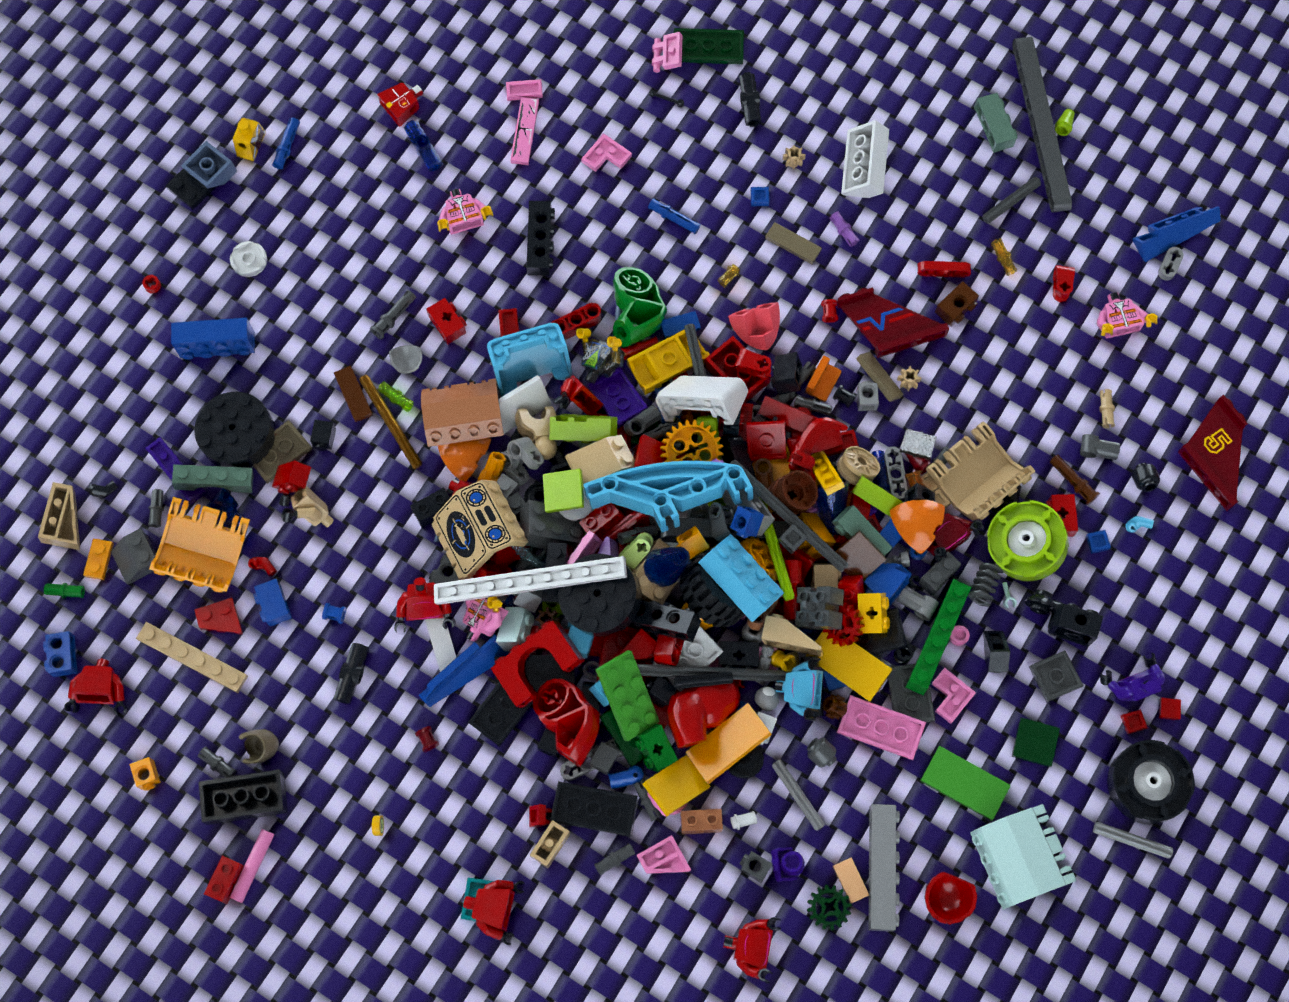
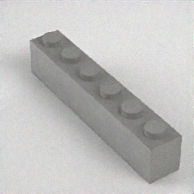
M871 804L869 807L868 930L895 931L896 927H899V914H896V906H899V893H896V885H899V872H896V864H899L900 855L899 852H896V843L899 844L900 834L899 831H896V823H899L900 813L896 811V805Z

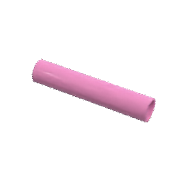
M261 829L229 898L243 903L275 834Z

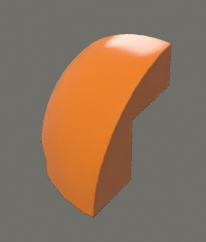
M491 438L438 445V450L443 462L452 474L459 480L467 481L477 469V463L480 458L486 454Z
M911 500L901 503L890 510V516L895 528L906 543L919 554L925 552L934 541L936 536L933 533L937 526L942 525L945 514L944 505L930 500Z

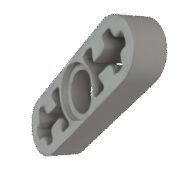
M889 447L883 456L889 493L903 501L908 486L902 453L897 447ZM891 452H893V455H897L894 460L895 465H892V458L888 457ZM898 470L901 473V477L893 478L890 472ZM897 483H900L899 490L903 491L901 496L898 493H894L897 489Z

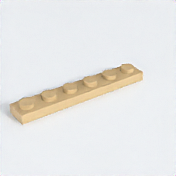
M148 622L144 624L136 637L138 641L236 693H239L248 678V675Z

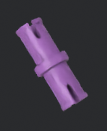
M839 211L833 213L829 219L838 229V234L844 237L850 247L855 246L859 242V238L852 231V226L849 223L847 224Z

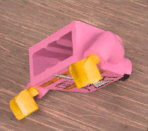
M454 189L450 192L452 198L446 200V206L442 208L437 222L438 230L441 232V229L446 228L447 231L450 230L451 235L483 226V219L486 220L488 215H494L490 206H486L478 199L472 198L470 194L462 195L460 189Z
M1114 292L1107 296L1109 303L1105 304L1102 311H1100L1096 323L1101 330V336H1105L1107 339L1139 332L1144 323H1146L1147 327H1151V323L1158 324V316L1153 313H1146L1134 304L1131 299L1120 300L1118 292Z
M497 597L465 601L467 607L463 623L471 627L466 636L467 639L477 642L481 633L491 637L502 625V621L509 611L502 608V602L497 600Z

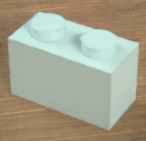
M505 607V610L509 612L502 621L496 639L497 644L504 651H510L514 646L521 645L526 641L525 638L530 635L534 624V615L522 607Z

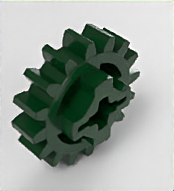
M825 885L823 891L818 887V894L813 892L810 894L813 900L807 901L811 905L807 912H812L809 919L816 920L815 926L822 924V930L829 926L830 930L833 931L834 925L841 928V921L847 923L848 920L845 915H851L847 908L851 907L852 904L846 903L849 896H842L843 889L837 892L835 885L832 889ZM832 894L833 897L825 899L822 895ZM834 900L835 902L832 904L834 911H829L823 915L826 909L824 904L828 905ZM839 900L842 903V912L838 908ZM816 903H817L818 906H820V914H819V915H818L817 912H816V908H815ZM827 917H834L835 919H837L832 922L824 921Z

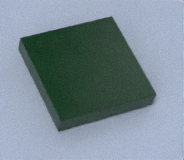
M1021 717L1011 757L1052 767L1060 728Z

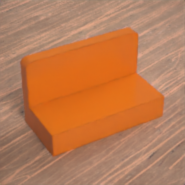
M824 355L805 391L806 394L822 402L827 401L842 372L840 369L830 365V358Z

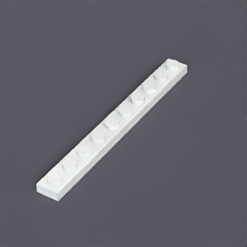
M621 556L434 584V603L440 605L627 578L626 558Z

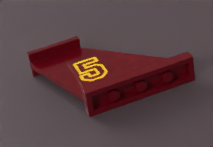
M1223 394L1215 402L1188 443L1183 445L1178 453L1224 509L1228 511L1239 502L1237 500L1242 432L1248 423L1243 414L1234 408L1232 401Z

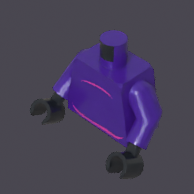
M1151 653L1152 658L1147 659L1145 655L1143 656L1145 666L1150 669L1117 682L1112 681V672L1106 670V675L1100 673V683L1108 685V688L1121 701H1137L1162 691L1161 686L1165 682V676L1159 665H1157L1155 654Z

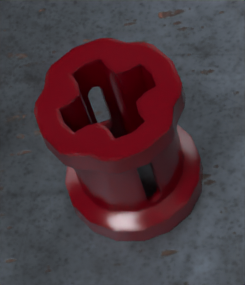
M431 726L424 727L415 733L423 746V752H428L439 746V742L435 740L431 732Z

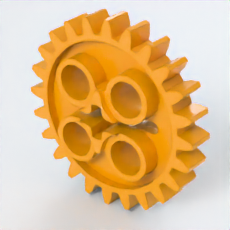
M686 420L685 426L678 422V429L672 426L671 430L673 433L666 432V436L669 439L662 440L666 446H661L660 450L665 451V453L661 454V458L667 459L664 462L683 461L685 459L703 461L700 458V453L704 451L710 456L707 461H712L717 457L723 456V453L718 451L723 448V445L717 444L721 438L714 437L717 431L710 432V425L704 428L703 421L700 425H697L696 420H694L692 425H690L689 421ZM693 434H698L701 436L702 441L695 443L691 437ZM681 442L684 445V450L677 451L674 448V443ZM705 443L708 445L698 449L694 456L692 453H689L680 459H676V456L688 452L689 447L695 449Z

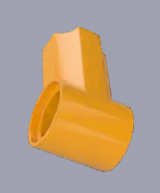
M491 452L477 482L480 480L497 481L507 460L505 455L500 452Z

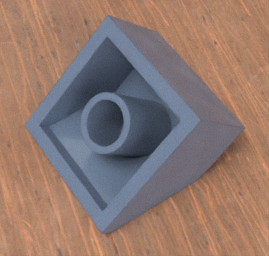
M207 141L181 165L185 171L206 188L225 184L237 172L233 162Z

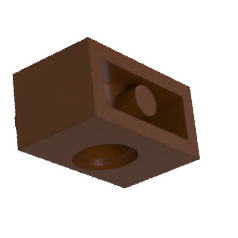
M962 281L937 305L935 313L950 327L955 323L959 324L964 319V314L968 310L970 312L973 311L978 305L979 295ZM955 303L961 304L962 307L955 306Z

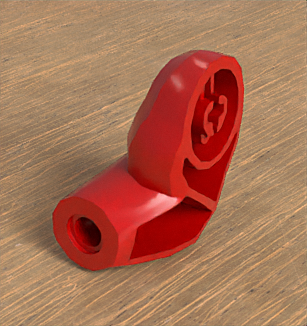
M554 678L544 683L536 692L538 697L533 700V709L543 725L548 730L555 732L556 750L567 760L581 767L592 749L599 732V712L587 701L584 693L578 687L564 679Z
M734 681L731 684L687 688L671 696L666 714L678 749L707 741V728L718 727L736 712L740 705L741 695Z

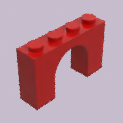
M549 620L541 626V630L528 635L524 643L511 648V653L506 657L498 658L494 662L495 665L491 667V670L516 707L524 708L538 697L527 680L524 671L526 659L533 651L541 648L547 649L565 672H571L585 661L561 624L557 621Z

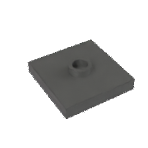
M1062 651L1029 666L1046 702L1083 687L1066 651Z

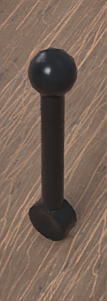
M654 90L649 91V96L651 97L656 96L676 103L678 107L684 106L682 99L675 100L658 94Z

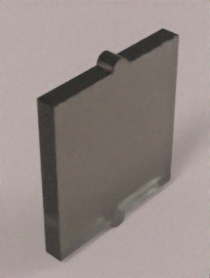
M906 428L899 452L930 460L937 436Z

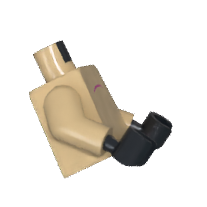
M307 486L305 489L297 491L293 496L283 494L280 498L279 504L281 506L289 507L290 501H292L294 509L285 508L281 515L283 522L290 523L293 516H297V518H305L315 527L321 523L327 528L334 521L328 515L329 511L326 503Z

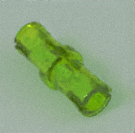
M385 381L379 385L377 390L389 398L391 403H396L406 412L412 409L414 402L405 397L402 391L396 390Z

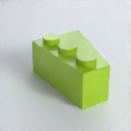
M561 414L550 417L549 440L592 443V441H599L606 437L617 436V417Z

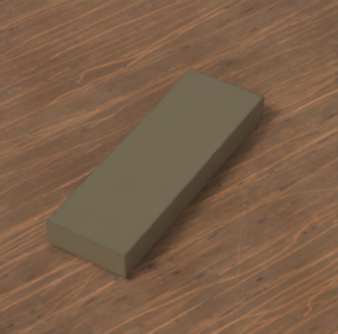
M776 222L773 223L765 236L766 240L812 265L822 250L820 246Z
M871 352L860 354L856 358L873 382L877 383L878 388L889 402L900 399L904 395Z

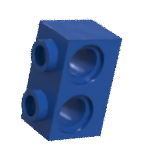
M70 631L45 635L46 641L43 642V649L47 655V660L44 662L46 672L53 677L77 674L75 635ZM62 641L61 647L55 649L56 644ZM60 660H63V665L60 668H57V663Z

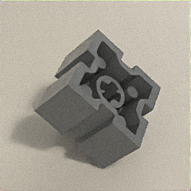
M831 586L817 588L797 587V603L800 604V611H796L795 627L807 630H822V628L828 630L842 629L843 614L839 613V606H843L844 590Z

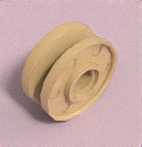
M850 446L846 448L843 456L838 460L837 470L846 481L856 486L862 476L873 482L874 477L880 471V464L869 451L858 446Z

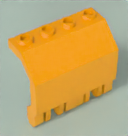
M173 497L162 539L149 570H153L157 575L173 576L178 581H190L198 587H211L215 592H227L238 564L250 519L242 517L238 530H236L239 516L235 515L230 529L224 527L227 512H222L219 524L217 525L220 510L203 506L200 518L198 519L201 505L197 504L194 507L193 516L190 517L185 515L189 501L184 500L179 513L182 499Z

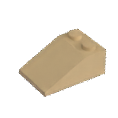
M622 435L603 438L565 456L571 470L579 468L582 470L583 484L622 470L634 468L635 459Z
M779 614L766 615L761 637L764 645L823 657L822 647L789 621L783 619L784 616Z

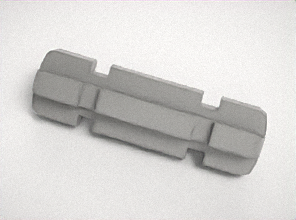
M763 645L757 669L769 670L772 659L770 656L773 655L774 651L772 646ZM756 681L762 684L766 683V681Z

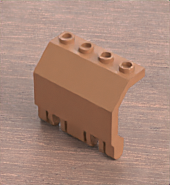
M496 378L488 379V382L481 380L482 383L478 384L469 382V385L461 383L451 385V388L444 386V389L438 390L436 387L432 388L431 391L430 388L422 389L421 408L427 446L431 447L504 436Z

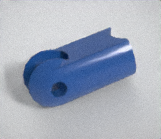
M633 766L626 770L609 773L611 789L639 783L644 777L643 770L639 766Z

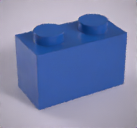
M277 579L254 587L256 593L253 596L256 604L261 606L262 611H259L263 622H266L271 627L292 619L283 590Z

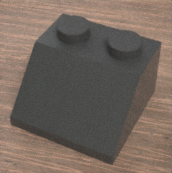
M141 528L124 536L112 549L111 553L127 585L154 572L149 570L156 556V552L147 534Z

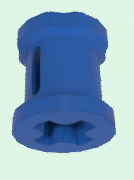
M326 603L322 619H331L342 624L347 609L344 606L340 608Z

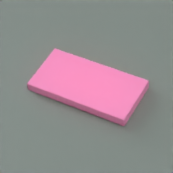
M850 695L847 703V712L842 717L837 733L913 761L926 722Z

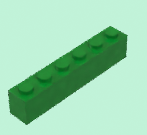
M955 579L952 580L905 688L920 695H924L927 691L970 592V586Z

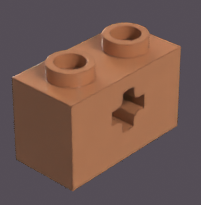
M721 809L681 811L680 813L682 835L718 833L723 830Z

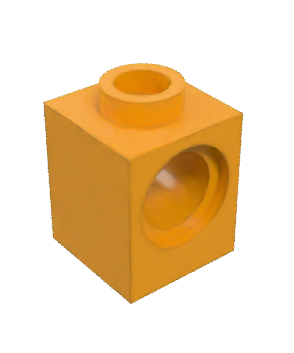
M696 526L676 537L679 543L676 546L682 556L686 555L689 560L709 548Z
M150 757L129 764L137 788L147 791L155 788V784L161 783L155 762ZM145 771H149V777L142 780V774Z

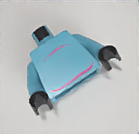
M810 658L808 661L797 665L792 669V672L786 673L785 681L777 680L775 683V691L784 693V701L789 702L790 708L806 720L816 721L813 714L820 709L823 671H818L822 670V667H818L817 663L821 658Z

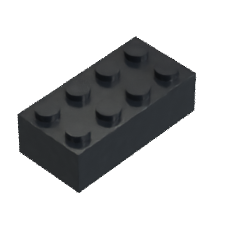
M280 769L199 781L201 820L206 825L288 813L285 776Z

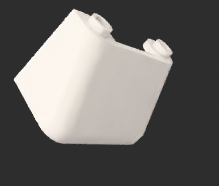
M680 376L659 391L655 400L664 420L667 422H674L676 416L680 415L681 410L710 411L713 418L721 416L724 419L725 425H734L748 394V388L744 381L738 377Z

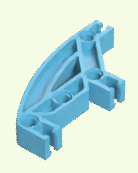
M672 461L643 465L622 470L583 484L585 496L589 500L592 510L613 503L653 516L662 533L669 530L664 517L671 516L674 527H679L680 520L677 510L684 512L722 498L725 490H728L735 506L742 503L740 489H744L748 501L754 499L753 487L741 466L711 461Z

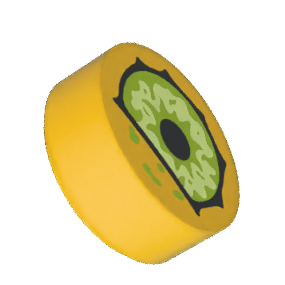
M375 815L372 819V833L374 836H382L384 833V818L382 815Z

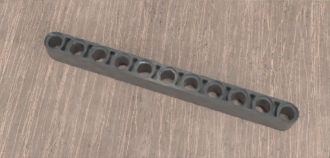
M1033 37L1013 39V52L1050 210L1052 213L1069 211L1072 209V199Z

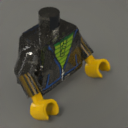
M583 328L577 329V337L583 339L581 342L583 348L581 365L589 371L585 380L595 384L599 376L610 378L615 369L620 366V362L626 354L618 348L622 345V341L615 336L608 337L607 342L593 338L588 340L591 336V331Z

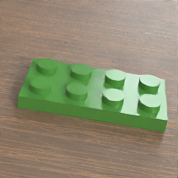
M627 650L595 669L625 741L631 740L659 722L632 651Z

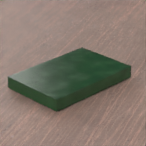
M611 708L599 716L629 766L633 767L645 758L635 744V737L629 741L623 739Z

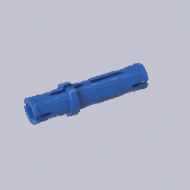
M289 118L281 143L276 148L277 153L272 166L277 169L284 168L286 158L291 153L290 148L300 125V121L296 118Z
M655 198L651 200L648 209L662 215L663 219L667 218L691 231L693 234H696L701 226L700 223L672 209V206L665 205Z

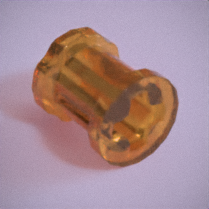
M921 470L904 475L908 479L910 488L916 483L923 485L920 475L922 473Z

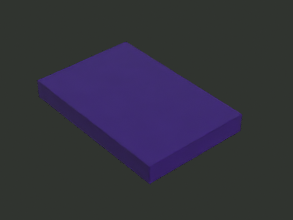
M621 367L609 372L610 376L608 378L602 376L588 384L590 391L604 404L602 408L607 416L617 417V429L648 408Z

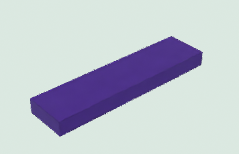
M159 437L145 449L172 481L173 464L183 465V463L164 440ZM202 487L194 491L180 490L191 505L206 494Z

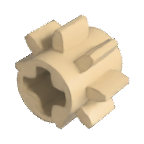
M795 145L790 149L786 148V154H783L782 160H787L786 167L790 166L793 169L798 165L802 167V160H805L806 156L801 154L802 148L795 147Z
M911 366L907 370L901 369V375L897 377V380L901 381L900 388L904 387L907 391L912 387L917 389V382H920L922 378L917 375L919 370L915 371Z

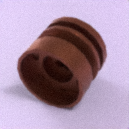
M795 470L774 481L768 488L795 515L811 508L818 498L816 482L804 471Z

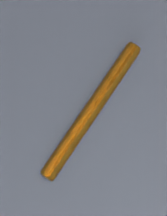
M368 375L360 377V383L413 469H417L422 465L421 460Z

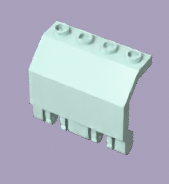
M1043 804L1006 816L970 832L972 841L979 852L980 860L987 871L989 881L993 885L997 900L1003 910L1077 881L1074 873L1062 876L1063 873L1072 870L1071 866L1059 869L1056 861L1064 860L1066 855L1063 853L1054 857V854L1064 851L1057 834L1045 837V835L1053 833L1055 830L1053 827L1042 830L1040 823L1050 819L1048 815L1037 818V816L1047 813Z

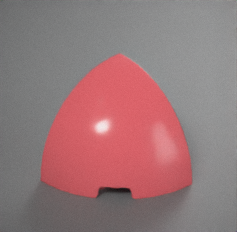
M778 302L757 305L756 308L743 309L728 316L736 334L749 346L759 350H768L773 345L780 323Z

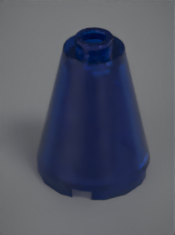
M847 480L844 483V488L827 496L821 484L817 485L818 498L815 504L821 521L830 534L837 533L832 521L847 507L849 481Z
M666 547L652 550L648 553L644 562L645 575L650 582L660 585V587L673 585L689 563V552L683 547Z

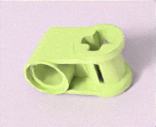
M646 532L640 533L622 550L618 557L624 556L626 558V565L634 570L650 552L654 542L653 537Z

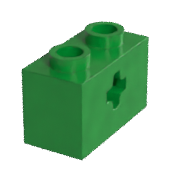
M655 724L635 737V744L638 750L643 753L645 757L643 761L649 770L659 772L678 761L662 725Z

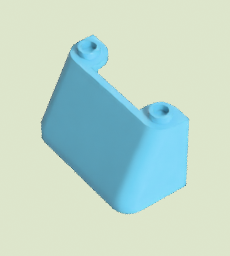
M548 323L495 338L487 344L501 397L516 389L517 382L531 379L537 375L541 376L552 373L557 380H565L573 375L567 345L561 328L556 323Z

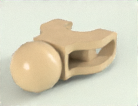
M553 406L544 407L541 419L533 418L525 408L517 409L515 423L518 432L523 437H529L544 460L554 457L557 452V444L555 440H549L550 417L556 416Z

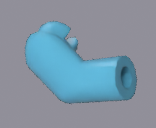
M1135 516L1127 521L1126 530L1133 533L1140 527L1152 529L1154 520Z

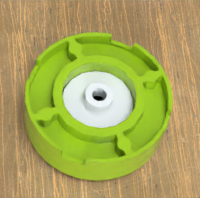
M1039 501L1013 502L1005 506L994 516L987 532L988 550L996 565L1006 575L1020 581H1037L1050 576L1062 565L1068 552L1069 538L1061 517L1050 506Z

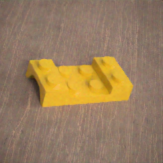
M685 329L627 359V365L645 395L654 391L655 388L662 387V383L693 368ZM698 340L703 364H705V358L708 357L710 353L704 350L703 346Z

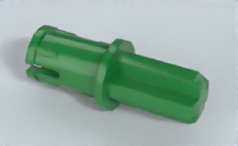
M47 583L44 587V594L62 596V598H83L85 587L68 585L67 583H63V585Z

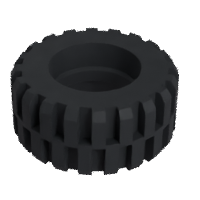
M706 550L700 553L682 571L680 591L683 593L684 602L688 603V608L694 610L696 615L702 618L705 623L713 624L715 627L733 626L745 614L698 563L711 551Z

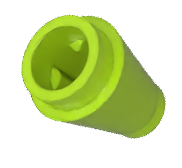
M1066 109L1055 123V131L1058 135L1066 136L1072 131L1075 115L1073 110Z

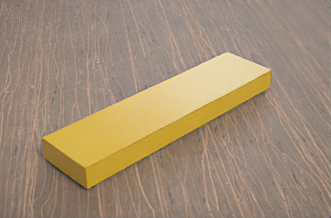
M824 451L811 455L815 459V465L812 468L827 496L845 487Z

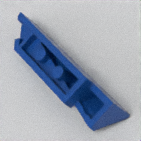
M1196 207L1148 225L1149 233L1132 238L1133 243L1143 261L1147 262L1171 247L1220 222V207H1214L1203 211L1202 207Z
M493 635L481 648L474 642L427 684V688L419 694V697L428 707H431L495 665V657L507 656L509 652L504 651L497 644L496 635Z

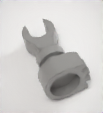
M899 552L898 557L893 555L892 558H886V561L883 563H898L904 567H909L908 552Z

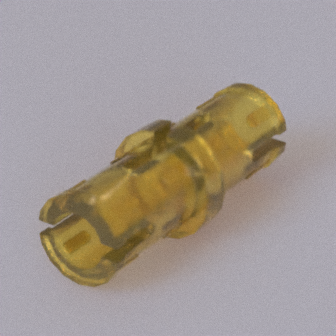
M1001 238L994 240L991 246L997 255V261L1001 263L1007 276L1010 273L1011 275L1017 272V268L1011 259V253L1007 251Z

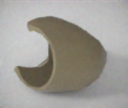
M266 729L247 731L239 736L241 740L246 738L244 746L249 754V759L243 760L244 764L265 762L276 754L279 747L276 735Z

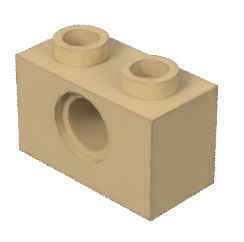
M552 820L531 852L530 857L546 868H549L570 836V831Z

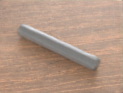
M782 760L774 762L772 764L773 769L816 831L823 828L825 823Z
M1096 822L1093 832L1165 858H1171L1173 855L1172 847L1100 822Z

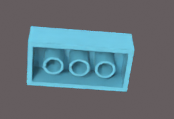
M732 534L716 545L698 562L751 622L757 619L784 594L779 585L770 578L766 571L761 568L752 555L742 547Z

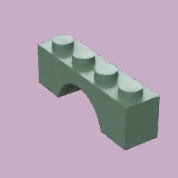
M173 464L172 484L174 490L194 491L201 487H219L236 493H253L254 474L252 468Z

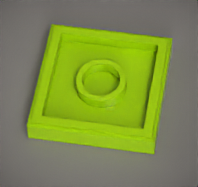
M580 468L543 474L546 513L584 508L583 477Z

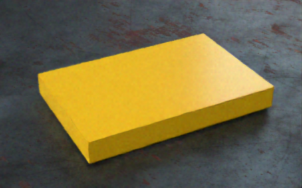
M687 755L642 784L666 817L711 787Z

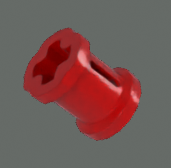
M826 299L821 302L824 315L822 316L823 322L832 323L838 321L839 316L836 314L837 300Z

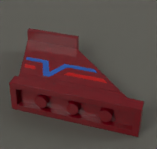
M873 287L869 289L862 288L853 294H843L837 301V309L841 308L872 344L877 358L946 337L949 331L947 323L941 324L874 294Z

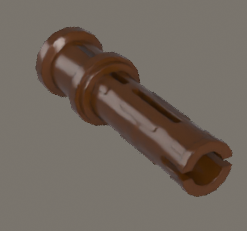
M1059 454L1051 459L1049 463L1074 487V492L1076 494L1079 493L1086 500L1087 505L1091 504L1100 495L1099 492H1096L1088 484L1087 480L1079 477Z

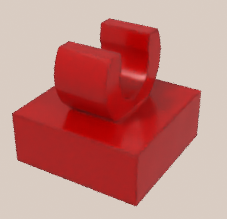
M543 804L530 806L529 827L537 828L550 824V820L546 819V813H551L552 809L546 808V805Z

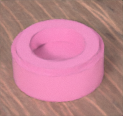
M957 625L954 627L949 639L954 645L962 646L969 640L970 634L966 627Z

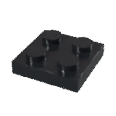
M184 169L166 185V188L192 210L216 188H206Z

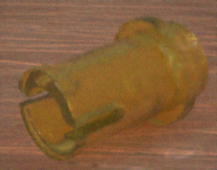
M734 264L728 265L727 270L717 281L726 288L735 277L739 276L740 269Z

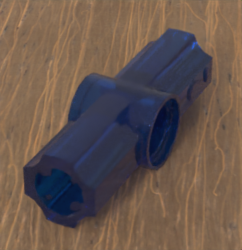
M417 120L407 122L404 130L414 145L417 154L422 158L429 172L439 170L443 162L432 146L430 138L425 134Z

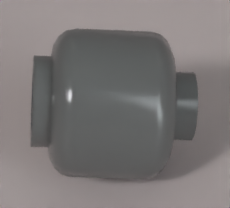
M825 738L813 739L806 749L808 750L807 757L820 768L826 765L830 767L837 759L835 757L836 748Z

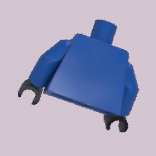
M882 563L866 577L864 581L865 593H886V597L889 598L890 607L901 594L903 588L906 586L910 588L917 587L913 583V579L919 582L920 577L917 575L911 576V572L901 564Z

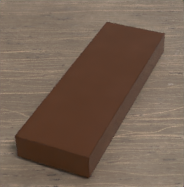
M351 365L334 372L355 423L373 416Z

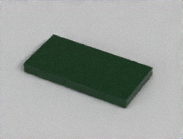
M674 28V33L680 32L683 35V63L743 64L744 30Z

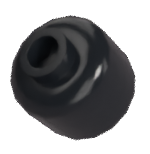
M1140 463L1132 472V478L1136 487L1144 492L1155 490L1160 483V476L1153 464Z

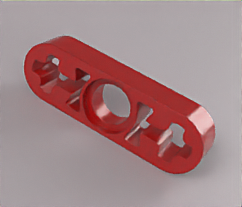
M922 261L917 264V273L920 276L963 278L971 275V264L967 262Z

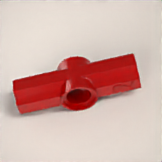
M785 560V566L794 592V599L784 600L783 619L795 621L796 611H800V604L797 603V587H805L802 582V561Z

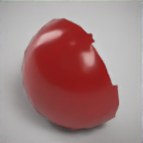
M940 872L932 877L927 884L924 899L926 908L933 918L941 923L951 925L971 916L976 908L977 892L974 884L949 873Z

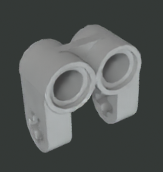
M521 437L510 441L506 451L501 452L507 459L503 471L509 478L518 483L519 487L523 486L529 479V474L522 465L523 462L533 470H537L544 462L542 454L529 437Z

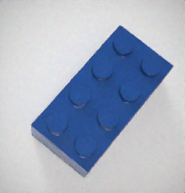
M248 318L171 323V344L180 358L193 359V357L211 358L217 355L228 357L231 354L245 356L249 355V353H255V332Z

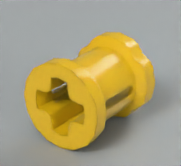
M781 650L774 651L770 657L772 658L771 665L776 668L781 667L785 672H790L796 666L795 657L790 654L785 655Z

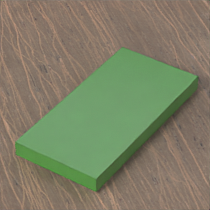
M938 746L920 780L922 783L990 821H993L1011 786L941 746Z

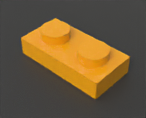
M93 538L83 573L85 577L105 579L114 545L112 541Z

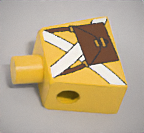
M241 118L233 136L237 157L251 161L255 160L266 133L259 122L246 118Z

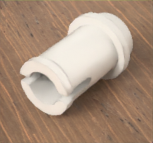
M754 811L738 816L734 814L733 817H730L733 829L737 828V830H740V827L757 824Z

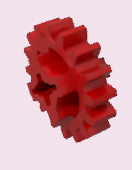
M843 603V606H839V612H843L842 629L823 630L824 633L828 632L829 634L826 637L827 640L833 639L832 644L839 643L840 647L849 646L859 640L857 636L863 635L860 628L865 627V625L860 624V621L864 618L858 617L859 610L853 611L854 605L847 606V603Z

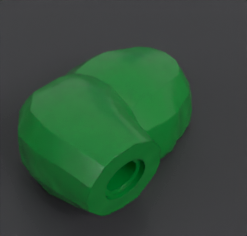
M635 267L619 269L614 275L613 288L616 304L622 310V313L614 322L613 335L622 341V347H628L659 330L667 313V308L661 298L659 287L646 272Z

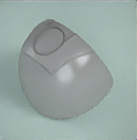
M414 345L393 348L389 351L390 362L399 373L415 372L422 361L421 348Z

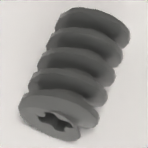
M980 564L979 571L976 573L977 577L974 578V584L971 585V591L968 594L969 599L980 606L989 607L990 604L986 600H993L989 593H996L992 586L998 587L999 585L994 580H1001V576L997 573H1004V571L994 564Z

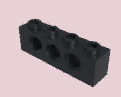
M529 201L527 275L550 276V269H553V258H550V252H554V241H551V236H554L555 228L554 225H551V220L555 219V208H552L551 201ZM540 220L546 221L544 223H538V221ZM541 236L545 237V239L538 240L537 238ZM539 253L545 254L542 257L536 256Z
M642 599L639 612L628 627L638 630L642 628L646 632L693 642L701 620L692 609L686 608L682 610L671 604L665 606L656 601L647 602Z

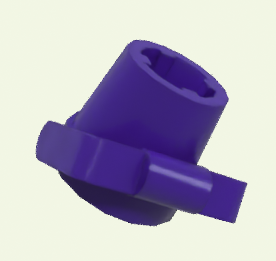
M792 847L776 848L771 851L772 868L777 882L795 881L804 869L805 862L800 853L792 851ZM778 852H784L779 858Z

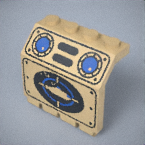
M480 480L457 490L436 513L431 524L436 535L439 536L438 539L444 551H447L446 555L452 566L455 567L454 570L459 580L470 579L495 552L509 546L524 547L528 543L525 533L521 529L507 499L504 497L499 484L491 480Z

